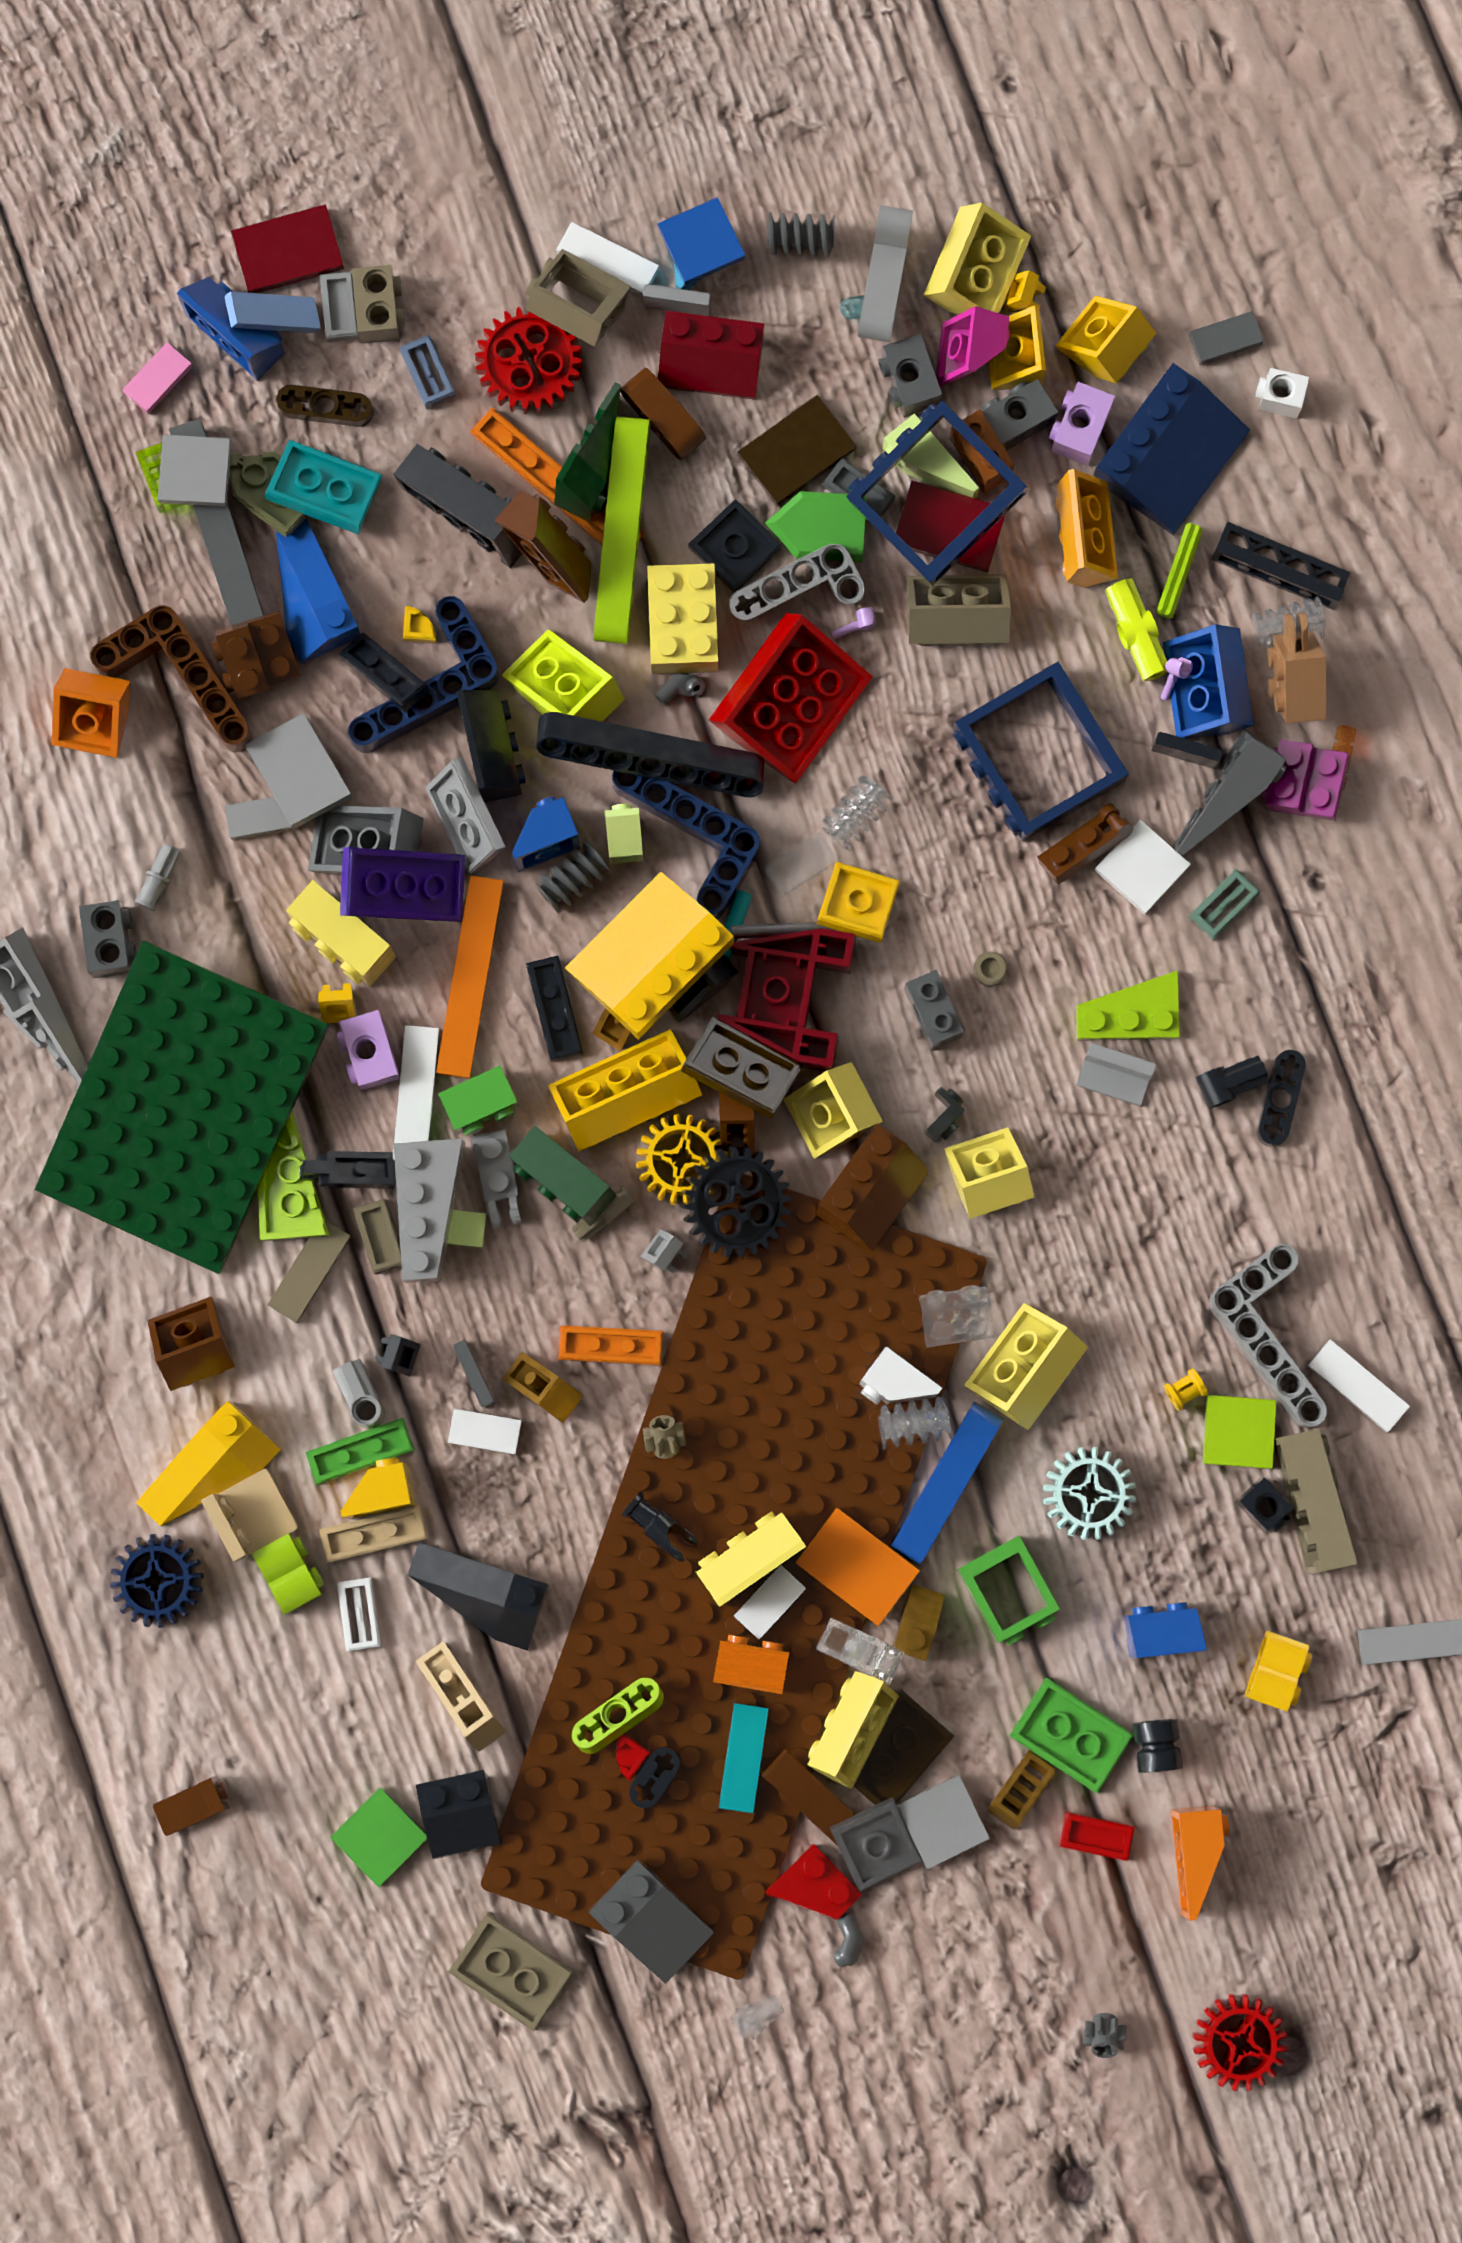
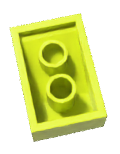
M549 629L502 674V677L542 715L548 712H558L603 722L625 700L610 674Z

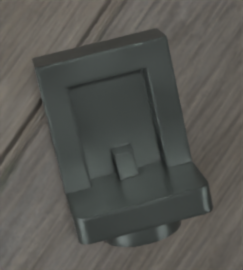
M940 1087L935 1092V1097L947 1109L925 1132L934 1143L940 1137L946 1141L959 1128L956 1121L965 1111L961 1106L964 1101L951 1088L946 1091Z

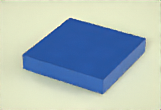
M718 197L657 223L658 230L685 286L745 260V253Z

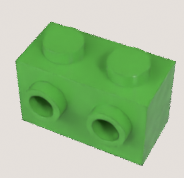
M500 1065L438 1093L457 1135L462 1132L465 1136L472 1135L484 1128L482 1123L495 1118L496 1122L505 1120L515 1114L513 1109L519 1107Z

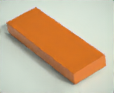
M561 1325L558 1359L565 1361L661 1366L663 1331Z

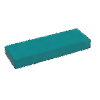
M734 1703L719 1808L747 1813H753L769 1708Z

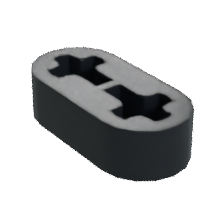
M660 1747L650 1755L629 1789L630 1799L636 1806L649 1808L658 1802L680 1767V1758L674 1749ZM666 1753L672 1756L670 1762L674 1765V1768L671 1771L664 1769L661 1775L657 1777L653 1774L659 1764L655 1760L656 1756L664 1757ZM650 1778L654 1779L656 1782L651 1789L652 1794L655 1795L652 1800L645 1798L643 1802L637 1799L639 1792L635 1789L638 1784L645 1786Z

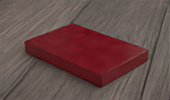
M326 204L231 230L248 293H260L344 269Z
M912 480L896 534L914 552L936 558L991 503ZM1005 515L956 564L988 573Z

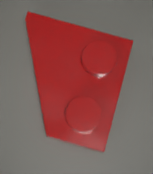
M815 1844L810 1845L765 1891L770 1897H776L793 1903L797 1907L815 1911L833 1920H838L862 1895Z

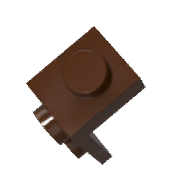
M214 1776L154 1803L153 1809L164 1835L169 1836L229 1809L228 1801L231 1800L224 1781L219 1782L217 1776Z

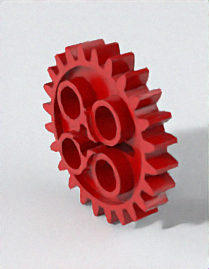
M517 307L515 317H511L507 311H504L505 321L501 323L493 318L495 330L484 328L483 332L487 340L477 341L478 348L482 352L475 353L476 361L481 363L476 366V372L478 375H484L480 379V384L482 387L490 386L487 390L489 398L499 394L497 401L500 407L509 401L511 412H514L518 405H522L524 414L528 413L530 406H535L539 414L542 410L541 404L544 403L552 410L554 409L553 399L555 397L562 402L565 401L563 390L574 392V385L570 380H580V373L575 370L583 367L582 359L577 358V356L582 354L581 346L574 345L578 338L572 334L567 335L568 332L529 311L528 314L523 315L520 307ZM533 334H541L545 337L538 344L528 341L529 337ZM516 335L521 337L529 358L534 360L536 372L544 382L542 385L537 384L529 363L523 359L522 349L514 339ZM504 348H511L515 351L514 355L509 358H502L498 354ZM549 362H555L560 366L558 370L552 373L542 369ZM520 376L527 377L530 380L523 387L515 386L513 381Z

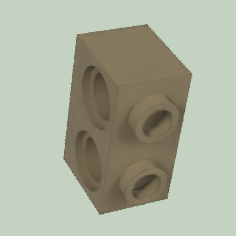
M392 265L352 268L357 332L360 342L400 340L399 328H405L403 307L397 308L396 296H402L400 276H394ZM376 283L386 285L382 292L374 293L370 291V288ZM378 315L389 317L388 321L384 324L378 325L373 323V319Z

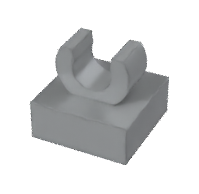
M660 1229L640 1257L662 1271L666 1269L671 1273H676L677 1269L671 1265L672 1259L676 1254L686 1259L688 1254L681 1248L684 1243L675 1236Z

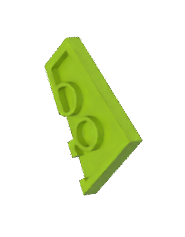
M1178 970L1078 1004L1076 1006L1077 1040L1178 1039L1180 1037Z

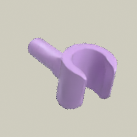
M867 607L857 610V621L831 632L834 640L853 631L873 629L876 625L873 608Z
M1181 657L1178 660L1173 658L1167 661L1165 669L1169 676L1160 696L1161 699H1169L1178 677L1185 679L1190 675L1193 668L1190 660Z

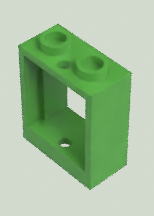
M1016 1536L957 1569L997 1643L1005 1640L1008 1646L1026 1636L1023 1632L1025 1628L1035 1624L1037 1629L1056 1619L1053 1613L1060 1610L1020 1536ZM1018 1553L1046 1606L1002 1630L973 1577Z

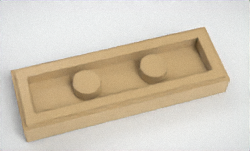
M421 1505L319 1529L327 1563L428 1539Z

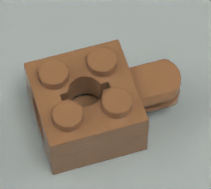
M1297 613L1296 633L1292 614H1284L1283 634L1273 635V647L1267 650L1268 664L1270 668H1273V678L1268 679L1269 698L1274 699L1276 712H1281L1286 724L1326 720V656L1313 631L1308 632L1306 613Z

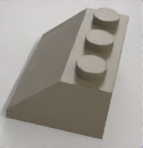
M1006 574L944 575L933 586L923 576H906L909 644H917L919 646H931L933 644L963 646L967 643H984L986 645L1009 643L1011 605Z

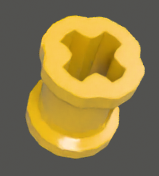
M1193 1368L1188 1370V1375L1175 1383L1163 1385L1167 1397L1178 1412L1184 1409V1404L1199 1395L1203 1397L1208 1395L1205 1384Z

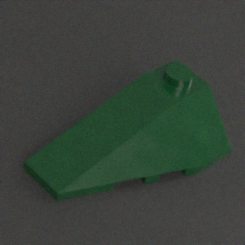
M616 382L597 410L594 419L597 422L596 425L591 423L587 425L580 445L575 444L556 478L554 505L588 522L592 520L595 512L601 514L607 503L608 496L605 495L621 391V385Z

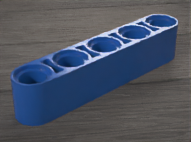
M973 1402L890 1548L919 1565L922 1563L1004 1420L1002 1417Z

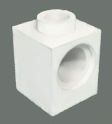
M1270 368L1266 378L1260 377L1255 394V397L1261 398L1258 410L1297 419L1302 409L1309 377ZM1281 387L1287 391L1288 396L1285 398L1277 397L1272 389Z

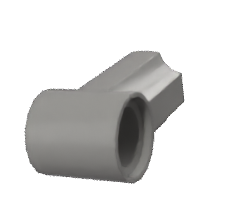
M361 1359L350 1361L333 1370L350 1408L353 1420L364 1428L372 1429L378 1427L384 1420L385 1409L378 1399ZM367 1403H373L376 1407L375 1416L371 1420H362L359 1415L361 1407Z

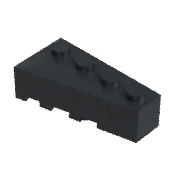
M417 443L393 474L401 488L437 514L440 510H443L442 516L460 532L466 527L468 534L487 552L491 547L496 549L501 557V562L511 569L522 555V552L494 520L512 499L505 497L503 500L495 495L497 493L495 489L485 481L480 480L477 483L470 478L471 474L459 464L451 466L445 462L446 458L439 451L432 447L427 450Z

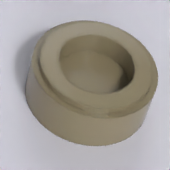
M984 952L977 957L974 963V977L984 986H996L1004 980L1007 974V962L997 952Z

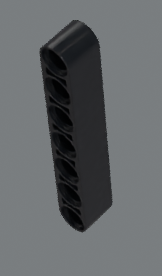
M558 712L544 713L538 720L536 749L541 755L549 758L741 797H756L764 789L765 761L763 757L753 752Z

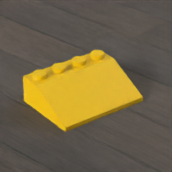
M660 872L565 969L639 1040L734 944V936L710 912Z

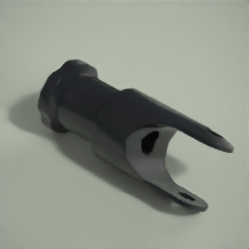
M641 1491L621 1514L624 1518L629 1517L643 1528L644 1535L677 1561L683 1562L685 1557L672 1546L667 1533L678 1534L692 1545L698 1544V1539L666 1511H659L644 1499V1493Z

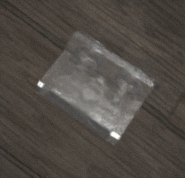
M970 1285L963 1287L961 1290L949 1292L934 1290L927 1293V1295L919 1296L926 1348L994 1338L991 1301L986 1287Z

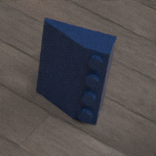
M1172 363L1097 465L1094 477L1107 481L1111 493L1174 536L1248 435L1250 429L1201 381L1175 363Z

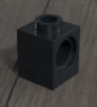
M1265 1477L1259 1478L1235 1501L1263 1532H1268L1271 1528L1277 1532L1290 1520L1287 1513L1293 1509ZM1264 1497L1269 1498L1274 1503V1512L1270 1517H1264L1258 1511V1503Z

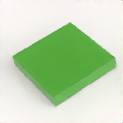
M382 1787L330 1837L378 1887L427 1840L426 1833Z

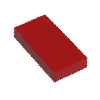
M1065 1812L1059 1847L1128 1861L1135 1827Z

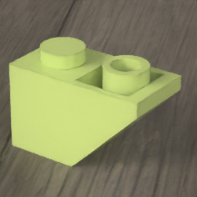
M617 804L612 806V810H605L610 864L644 861L639 808H632L631 804Z

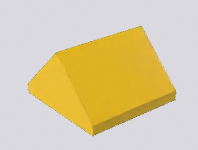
M1034 305L1009 316L1008 329L1010 330V339L1006 349L988 361L991 389L993 390L1013 389L1024 381H1027L1029 384L1036 379L1039 380L1041 385L1043 384L1046 366L1039 306Z

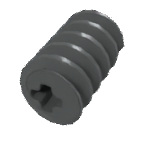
M769 212L768 245L772 255L777 254L780 246L783 247L785 255H790L793 246H795L798 256H803L806 247H809L811 256L815 257L819 247H822L824 256L829 257L832 248H834L835 215H833L830 224H827L825 215L820 214L817 223L814 224L811 214H807L804 222L801 223L798 213L793 214L790 222H787L785 213H780L777 222H774L772 212Z
M584 842L582 845L585 854L578 850H573L572 857L574 862L563 857L561 859L563 870L552 865L550 867L552 878L541 873L539 875L541 886L535 883L545 900L558 914L561 913L559 904L561 900L571 906V893L582 898V885L593 890L592 878L595 877L604 882L605 878L602 870L606 869L610 872L604 860L589 842Z

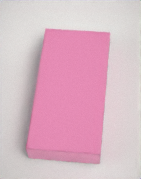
M166 342L122 391L149 415L193 366L190 361Z

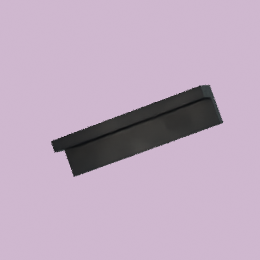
M1228 521L1211 558L1215 562L1333 611L1340 602L1344 592L1343 589L1351 573ZM1229 533L1243 538L1247 549L1226 541ZM1251 542L1256 543L1258 545L1252 546ZM1264 548L1273 550L1278 562L1255 552ZM1282 555H1285L1289 558L1283 559ZM1296 560L1305 564L1309 575L1290 568L1286 564ZM1312 567L1319 569V571L1314 572ZM1328 573L1340 578L1336 587L1317 579V577Z

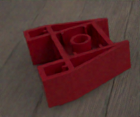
M820 928L734 942L730 947L733 955L747 957L737 1017L718 1014L717 1019L803 1064L802 1068L819 1071L833 1069L839 1043L838 1033L808 1029L806 1025L816 968L851 974L856 946L855 934Z

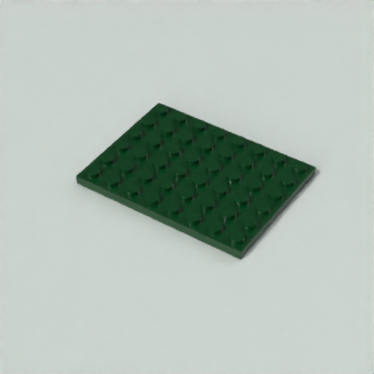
M142 941L34 1190L220 1274L330 1024L152 943Z

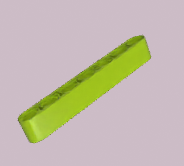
M616 416L594 623V641L628 644L649 446L650 419Z

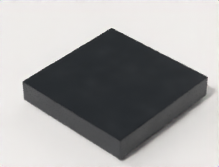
M735 499L688 543V548L704 564L714 563L715 575L734 593L782 549V545Z

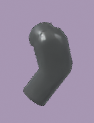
M678 673L673 675L654 695L666 706L677 695L700 696L705 690V684L699 676Z

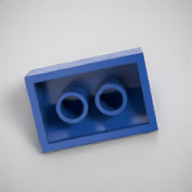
M207 277L181 288L177 295L186 316L256 381L285 354L281 344L283 339L275 330L231 328L225 295L233 291L222 281L217 284L210 277Z
M1215 624L1163 642L1164 655L1167 661L1173 658L1178 660L1183 657L1190 660L1193 664L1190 675L1185 679L1178 677L1170 694L1176 736L1192 739L1225 735L1254 726L1240 628Z

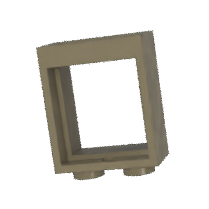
M562 249L554 259L549 258L546 261L540 277L534 276L526 290V294L529 295L526 310L595 347L624 311L631 285ZM561 281L601 304L591 314L550 291Z

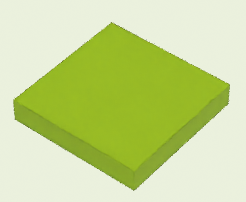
M1206 1395L1202 1464L1273 1469L1276 1400Z

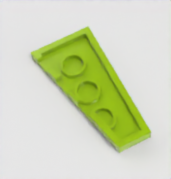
M293 1110L258 1188L261 1241L330 1236L314 1181H304L299 1178V1166H301L304 1160H307Z

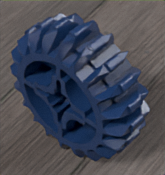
M150 1534L149 1545L147 1546L146 1541L139 1537L136 1539L139 1550L136 1551L133 1546L126 1545L124 1549L130 1557L128 1559L121 1555L116 1557V1561L124 1565L123 1569H111L112 1575L120 1576V1582L110 1583V1588H121L122 1593L115 1595L113 1600L114 1602L126 1600L127 1603L120 1609L122 1614H126L134 1609L131 1616L132 1622L139 1621L142 1615H144L143 1624L145 1627L152 1625L154 1617H156L158 1628L165 1627V1616L168 1617L172 1624H177L179 1622L176 1614L177 1611L184 1617H188L190 1612L185 1604L197 1606L199 1603L196 1598L191 1597L192 1592L203 1593L204 1591L203 1587L194 1586V1579L201 1580L205 1578L204 1573H193V1568L199 1567L202 1564L201 1560L188 1561V1558L193 1555L194 1550L193 1548H188L181 1553L180 1550L184 1544V1541L181 1539L175 1541L171 1547L170 1535L165 1534L161 1544H159L157 1534ZM160 1551L174 1557L180 1564L183 1573L171 1574L164 1567L163 1560H161ZM150 1554L146 1573L140 1577L131 1578L132 1571L137 1562ZM156 1571H160L159 1576H164V1578H174L172 1581H165V1583L159 1584V1590L157 1591L154 1590L156 1587L154 1585L141 1584L142 1581L154 1578ZM184 1583L179 1598L172 1605L165 1608L169 1588L173 1585ZM132 1589H146L150 1593L151 1601L154 1602V1610L143 1606L134 1596Z

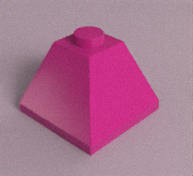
M975 306L943 322L936 367V378L939 386H945L976 371L1005 350L1010 339V330L1008 329L1010 317Z

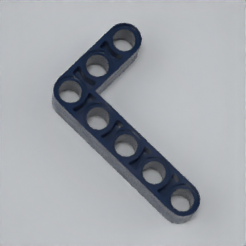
M446 596L439 600L436 605L435 612L439 626L460 663L424 681L430 691L423 697H429L433 700L431 706L428 709L420 710L414 704L408 711L404 712L392 701L388 700L356 717L348 726V735L356 750L362 753L373 752L460 706L457 693L449 694L445 691V687L449 682L457 681L461 683V690L488 691L496 686L499 680L496 661L461 599L455 596ZM448 609L460 611L459 617L453 621L444 619L443 615ZM471 637L476 640L474 647L468 650L459 647V642L463 638ZM480 666H488L492 669L491 674L486 678H478L474 675V672ZM394 712L402 714L403 719L399 724L393 726L386 723V718L389 714ZM369 728L373 730V735L367 741H359L356 739L359 730Z
M613 771V788L619 796L721 852L697 894V902L702 907H704L702 902L705 897L715 895L720 898L721 905L713 910L704 908L716 919L721 918L758 856L760 850V837L758 833L750 826L670 782L634 775L637 778L634 785L625 787L618 782L620 776L625 773ZM654 789H660L666 794L665 799L659 803L651 802L647 796ZM683 805L693 807L696 812L693 817L683 819L677 815V810ZM717 821L722 823L725 829L719 835H711L706 830L707 825ZM744 837L751 839L754 843V847L745 852L740 851L735 845L738 839ZM725 866H731L737 870L738 874L735 879L727 881L720 877L719 871Z

